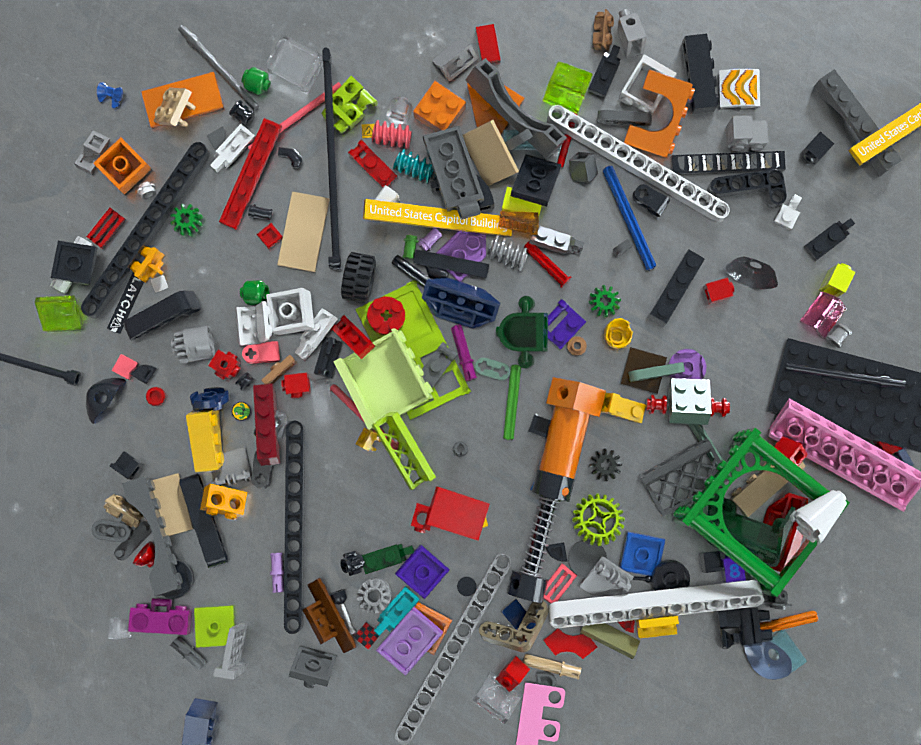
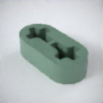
M480 358L475 363V370L479 375L499 381H504L510 376V368L505 363L488 358ZM487 362L486 366L491 367L492 370L485 369L482 372L478 364ZM501 367H504L507 375L504 374L502 377H499L498 372L493 371L494 368L500 370Z

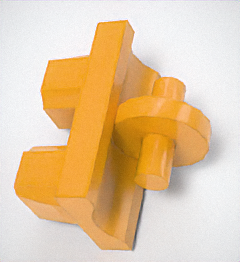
M144 246L141 255L145 257V260L142 264L137 261L133 262L130 269L137 278L146 283L150 277L154 278L157 273L163 275L164 272L160 268L164 264L162 259L165 255L155 247Z

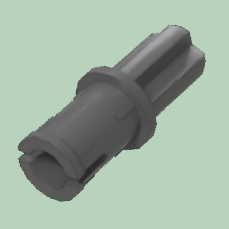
M180 636L171 643L170 646L183 656L182 659L188 660L198 670L205 665L206 660L193 650V646L190 647L184 642Z

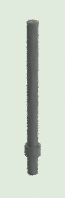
M181 25L178 31L187 39V43L192 48H195L255 111L259 105L206 50L200 43V39L195 34L192 35L184 25Z

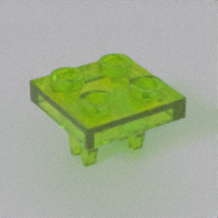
M74 295L35 298L34 303L43 331L82 329L83 323Z

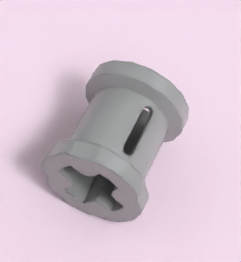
M839 322L832 334L826 336V339L837 348H840L842 341L852 334L846 325Z

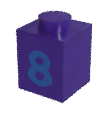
M725 555V558L721 559L722 567H725V571H721L723 582L746 581L744 569Z

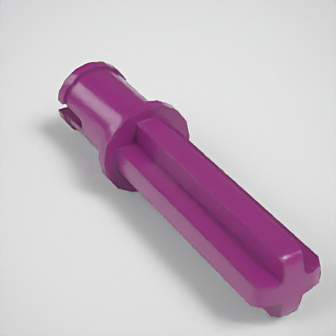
M455 325L451 327L460 359L459 366H462L465 382L471 381V379L475 380L477 376L472 363L474 360L471 359L462 325Z

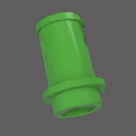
M406 235V238L403 240L405 241L402 258L414 260L416 243L419 241L417 236Z

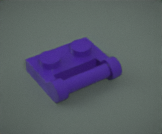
M563 299L559 300L557 307L548 315L549 326L563 310L567 313L551 332L548 331V340L559 350L586 323Z

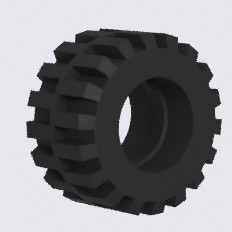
M356 252L349 254L341 284L342 299L361 303L368 301L375 275V256Z

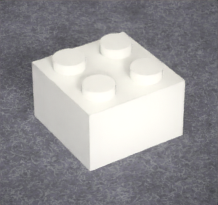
M298 288L266 295L267 305L270 308L269 323L272 333L284 335L315 329L310 291Z

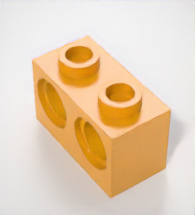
M209 484L204 487L200 510L206 511V514L209 515L222 514L225 515L226 519L236 520V518L244 514L247 492ZM211 496L217 499V505L211 502ZM230 501L235 503V509L230 507Z

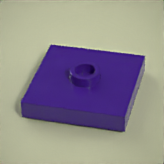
M420 544L397 570L395 575L425 599L450 569Z

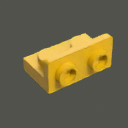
M678 616L636 620L638 637L641 639L676 635V624H679Z

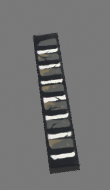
M785 151L672 155L671 168L678 175L758 172L772 169L785 171Z

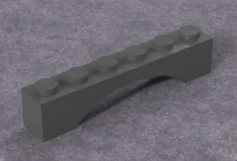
M486 58L475 65L465 79L519 133L529 128L533 137L527 141L545 159L549 158L567 138L554 124L537 120L523 111L506 91L499 71Z
M835 69L819 79L814 85L824 101L838 111L847 121L860 142L879 130ZM892 146L869 160L880 176L902 161Z
M143 476L122 483L127 502L143 514L154 536L155 560L149 576L154 596H161L182 589L180 585L183 583L182 577L176 571L175 565H177L175 555L171 554L170 546H172L169 535H166L164 530L166 522L164 517L160 516L159 509H161V505L153 492L155 490L153 480Z

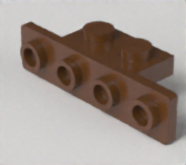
M318 578L309 583L307 586L316 602L302 609L320 645L335 637L343 653L356 648L353 637L345 626L344 620L337 611L335 603L329 596L326 586L321 579Z

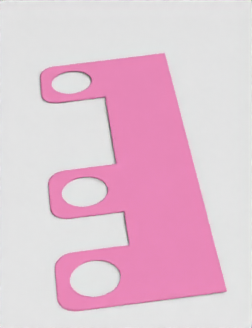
M525 682L516 745H538V740L552 742L558 740L560 723L542 719L543 706L563 707L565 690L563 688ZM552 691L559 692L561 695L560 702L556 704L551 703L548 698L549 694ZM548 724L556 728V734L552 737H547L543 732L544 727Z

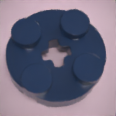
M222 387L205 388L204 393L198 394V391L190 395L193 411H201L208 408L214 411L223 408V404L227 403L230 399L229 391L225 392Z

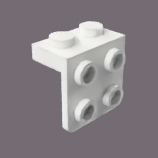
M262 301L256 306L235 308L238 346L261 344L269 340L272 336L271 325H268L270 308L266 305V301Z

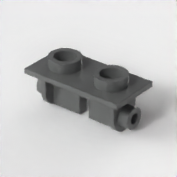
M782 590L778 597L769 595V601H764V603L770 604V608L786 610V606H792V604H788V594L785 590Z

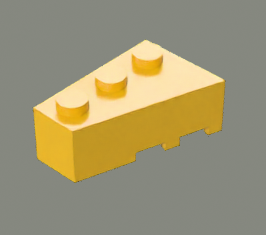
M208 408L201 411H191L186 415L195 472L218 470L224 463L219 410L214 411Z

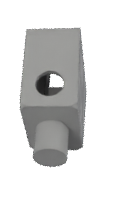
M623 9L618 13L620 17L618 34L625 58L644 54L647 36L637 13L630 14L629 9Z

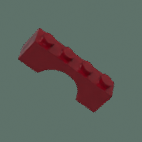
M272 383L253 385L257 460L261 466L280 464L275 417L277 409L275 388Z

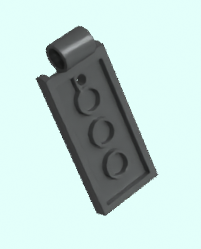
M460 126L423 135V141L447 212L451 211V208L457 207L461 220L480 215L477 201L483 202L484 196Z

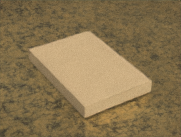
M494 120L463 134L468 152L481 178L488 186L519 172Z
M179 473L153 480L155 484L153 492L155 498L159 499L161 509H159L160 516H163L165 519L166 527L164 530L166 535L169 536L194 529L180 487L179 479L181 477Z

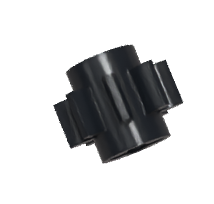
M356 551L343 554L344 558L340 561L342 571L344 573L349 572V576L361 573L360 568L364 567L362 555L356 554Z

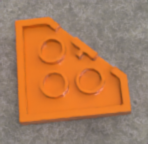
M467 83L476 127L494 120L502 135L509 123ZM505 86L510 97L520 107L525 98Z

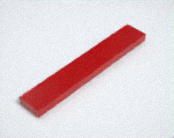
M266 118L263 119L221 215L220 223L235 230L238 229L282 125Z

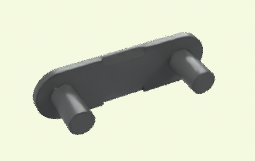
M147 521L141 522L133 530L129 540L122 542L115 549L114 555L118 560L127 559L152 533Z

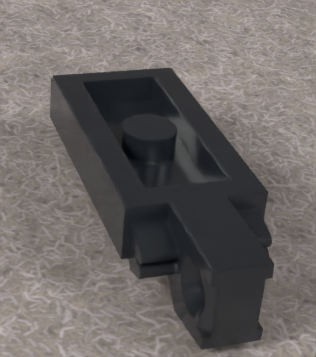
M613 45L610 54L605 52L588 88L589 92L605 98L621 59L617 55L621 47Z
M851 218L843 224L838 221L804 247L817 261L847 238L846 236L850 234L847 230L855 222Z

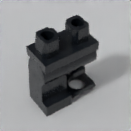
M758 607L718 611L723 649H729L738 643L742 647L760 646L763 642L773 640L772 629L760 630V623L771 622L769 610H758ZM733 628L740 629L739 633L730 634L724 630Z

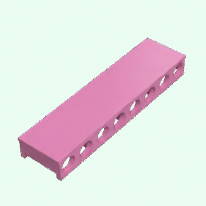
M790 398L769 427L770 438L779 441L784 436L801 443L808 454L806 458L903 512L921 488V471Z

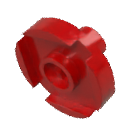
M384 296L377 298L368 308V323L378 334L387 335L392 332L391 329L393 328L399 330L405 322L406 315L403 305L393 297ZM389 311L392 318H388V321H385L381 313Z

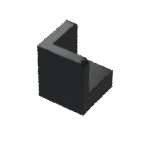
M534 414L527 433L546 439L551 420Z
M124 451L117 461L109 466L126 479L132 480L143 464Z
M720 551L699 553L703 573L725 571V567H722Z

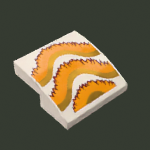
M759 69L719 70L721 109L760 107Z

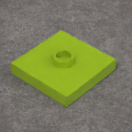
M234 605L194 608L196 648L226 646L229 628L235 626Z

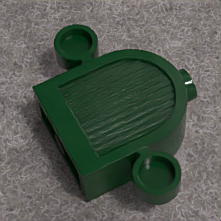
M523 296L518 302L521 313L507 315L500 323V326L496 327V337L500 338L502 344L509 350L521 351L518 364L521 368L527 369L531 368L535 361L534 357L529 354V351L548 352V313H529L535 307V301L530 296Z

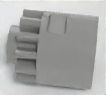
M209 325L175 331V339L171 340V347L174 357H179L181 364L214 357L215 347Z
M371 578L365 581L359 587L357 593L360 608L364 609L367 613L376 614L385 610L392 599V590L389 584L380 578ZM370 592H378L379 600H372Z

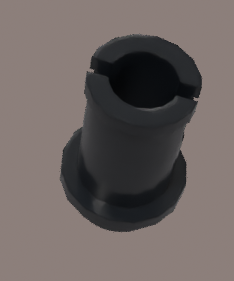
M256 204L250 205L248 216L251 219L259 218L271 221L273 209L257 207Z

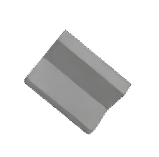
M459 38L435 57L432 62L440 68L445 78L451 81L474 63L478 57L472 46Z

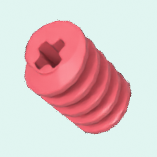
M379 120L375 122L372 142L375 139L376 144H380L383 140V144L387 146L390 141L391 147H394L398 142L399 148H402L405 143L406 149L409 150L412 138V131L409 130V125H406L405 129L402 130L401 124L395 129L394 123L387 127L386 121H384L382 126H380Z

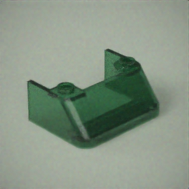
M714 494L715 497L709 499V501L716 502L719 498L718 494ZM724 498L722 514L730 534L769 567L778 566L793 529L790 515L795 511V507L790 508L785 519L777 518L771 526L737 514L736 504L732 500ZM708 505L707 515L712 516L716 514L717 508L714 505ZM718 519L709 520L710 523L714 522L715 525L718 526Z

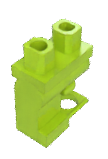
M350 76L333 94L334 116L336 115L339 118L334 124V128L340 134L344 133L348 128L352 130L363 119V111L367 109L366 106L368 104H372L374 107L378 105L377 100L353 76ZM358 97H360V98L358 99V101H357V104H353V102H354ZM324 108L321 114L326 119V112Z

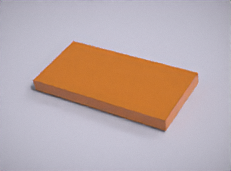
M214 72L141 91L151 128L163 126L154 122L155 111L161 106L163 94L169 88H186L192 92L188 102L196 106L195 110H190L185 107L180 116L182 120L224 109Z

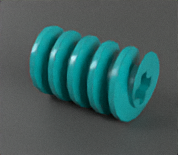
M406 149L399 152L394 162L393 170L398 166L399 173L405 169V175L408 176L412 172V178H416L419 175V181H423L426 177V184H428L434 171L431 162L426 163L427 157L420 161L419 154L412 158V151L408 155H405Z

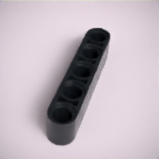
M196 473L179 479L180 487L208 568L212 569L228 563V557L214 515L206 514V511L200 510L204 492V485L200 475Z

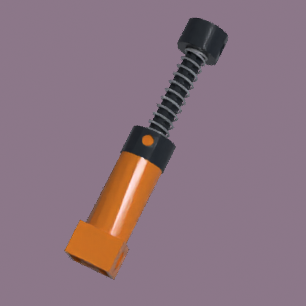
M552 378L546 403L555 407L539 469H537L532 488L533 493L539 494V501L542 504L537 507L540 510L539 514H535L538 519L533 522L536 527L531 529L534 535L529 537L532 542L527 544L530 550L526 551L528 558L524 559L526 565L522 566L524 571L512 570L507 594L532 602L543 603L548 579L541 577L538 572L539 569H543L540 566L541 562L545 561L542 559V556L547 554L544 551L545 547L549 546L546 544V541L551 539L548 537V533L553 532L550 529V525H554L552 517H557L553 514L554 510H558L555 506L556 503H560L562 500L570 502L590 415L600 417L606 390L577 381Z

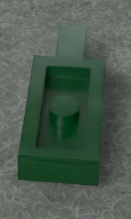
M395 544L362 555L365 575L403 563V561L407 560L406 555L414 552L413 545L403 548L402 544Z

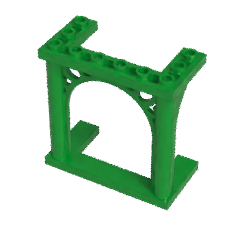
M751 428L741 432L738 431L732 438L734 441L731 445L732 448L728 452L730 456L726 461L723 459L716 467L717 473L714 476L710 475L704 483L706 487L702 492L698 491L693 496L692 500L694 502L691 505L679 506L673 514L675 517L672 521L679 526H689L758 580L762 584L761 590L763 594L778 597L818 545L817 541L812 543L806 539L780 574H778L740 544L728 531L722 514L725 493L738 477L756 470L770 471L782 476L812 501L830 491L760 436L762 432L757 428ZM748 452L752 453L755 458V463L752 467L747 466L745 462V455ZM760 456L763 458L761 461L766 462L764 466L760 465ZM740 461L743 468L740 471H737L735 467L739 466ZM725 479L729 481L727 485L724 484ZM714 494H718L719 498L716 502L708 501L715 497ZM845 500L846 503H847V505L845 506V508H846V507L849 505V503H850V502H848L847 500ZM707 505H714L717 508V512L712 516L704 514L703 509ZM718 519V526H716L714 522L710 523L709 520Z

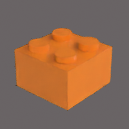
M434 81L414 109V118L435 132L449 129L454 126L466 109V101Z
M121 137L93 163L124 195L152 170Z

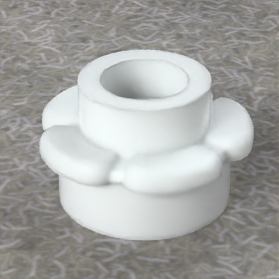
M144 182L139 185L137 193L143 199L149 198L156 193L155 185Z

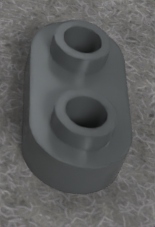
M108 520L96 521L91 529L95 538L114 542H125L129 540L132 534L130 526L126 523ZM102 526H105L106 528L105 533H101L100 528ZM121 529L125 530L124 536L119 534Z

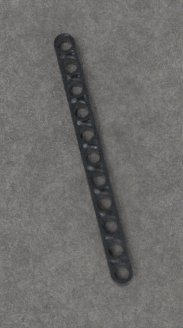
M195 142L190 146L84 299L81 310L86 316L90 318L101 316L132 271L130 267L133 262H138L141 258V251L144 246L148 247L206 164L210 153L203 143ZM197 150H204L201 156L195 155ZM189 164H192L193 169L189 172H186L185 167ZM177 180H182L180 187H174ZM167 195H171V201L164 203V198ZM155 211H161V215L158 218H153ZM150 226V231L147 234H142L143 228ZM139 242V247L136 250H132V244ZM128 257V263L121 266V260ZM113 273H117V279L110 281V276ZM102 289L107 290L104 297L99 296V292ZM95 304V311L93 313H89V306Z
M296 420L290 421L286 426L284 629L289 634H296L303 628L304 618L302 609H304L305 426ZM298 424L301 430L298 434L293 435L291 428L293 425ZM297 443L300 445V451L297 454H293L291 446ZM293 463L300 465L298 473L294 474L291 472L290 468ZM293 482H297L300 485V490L297 493H293L290 489ZM294 501H297L300 505V509L297 512H292L290 509V505ZM293 521H297L300 525L299 530L296 532L290 529V524ZM293 540L299 543L297 551L290 549V543ZM292 560H296L299 563L297 571L290 569L289 564ZM291 580H296L299 583V588L295 591L289 587ZM294 599L299 603L297 610H292L289 607L290 600ZM291 619H295L299 624L296 630L289 627Z

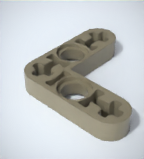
M544 601L543 603L532 602L518 630L493 622H485L479 628L481 638L495 645L519 652H527L533 646L548 616V607ZM529 623H536L533 629L526 628ZM510 634L509 639L501 640L502 635Z

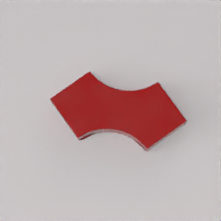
M559 628L543 639L555 656L562 652H572L584 659L598 648L591 638L581 633L578 635H568Z

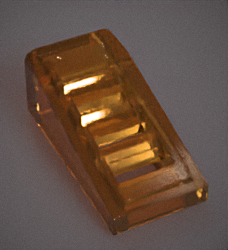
M500 211L499 227L537 235L539 214L537 212Z

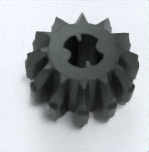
M606 448L602 451L603 456L600 451H596L595 453L598 458L594 456L590 458L595 464H589V467L596 468L591 474L594 475L598 472V480L604 475V481H608V474L612 479H615L616 476L613 471L618 474L621 472L616 466H622V463H616L615 461L620 456L617 455L613 458L614 450H611L609 455H607ZM604 460H608L607 463H610V467H607V470L601 467V463Z

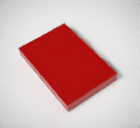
M436 486L425 524L479 541L490 504Z

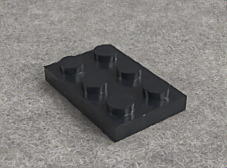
M525 154L510 196L547 207L562 164Z

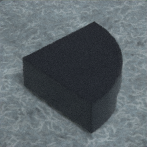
M139 365L132 369L129 374L147 384L157 368L152 365Z
M564 542L550 544L548 547H545L547 553L553 559L568 562Z

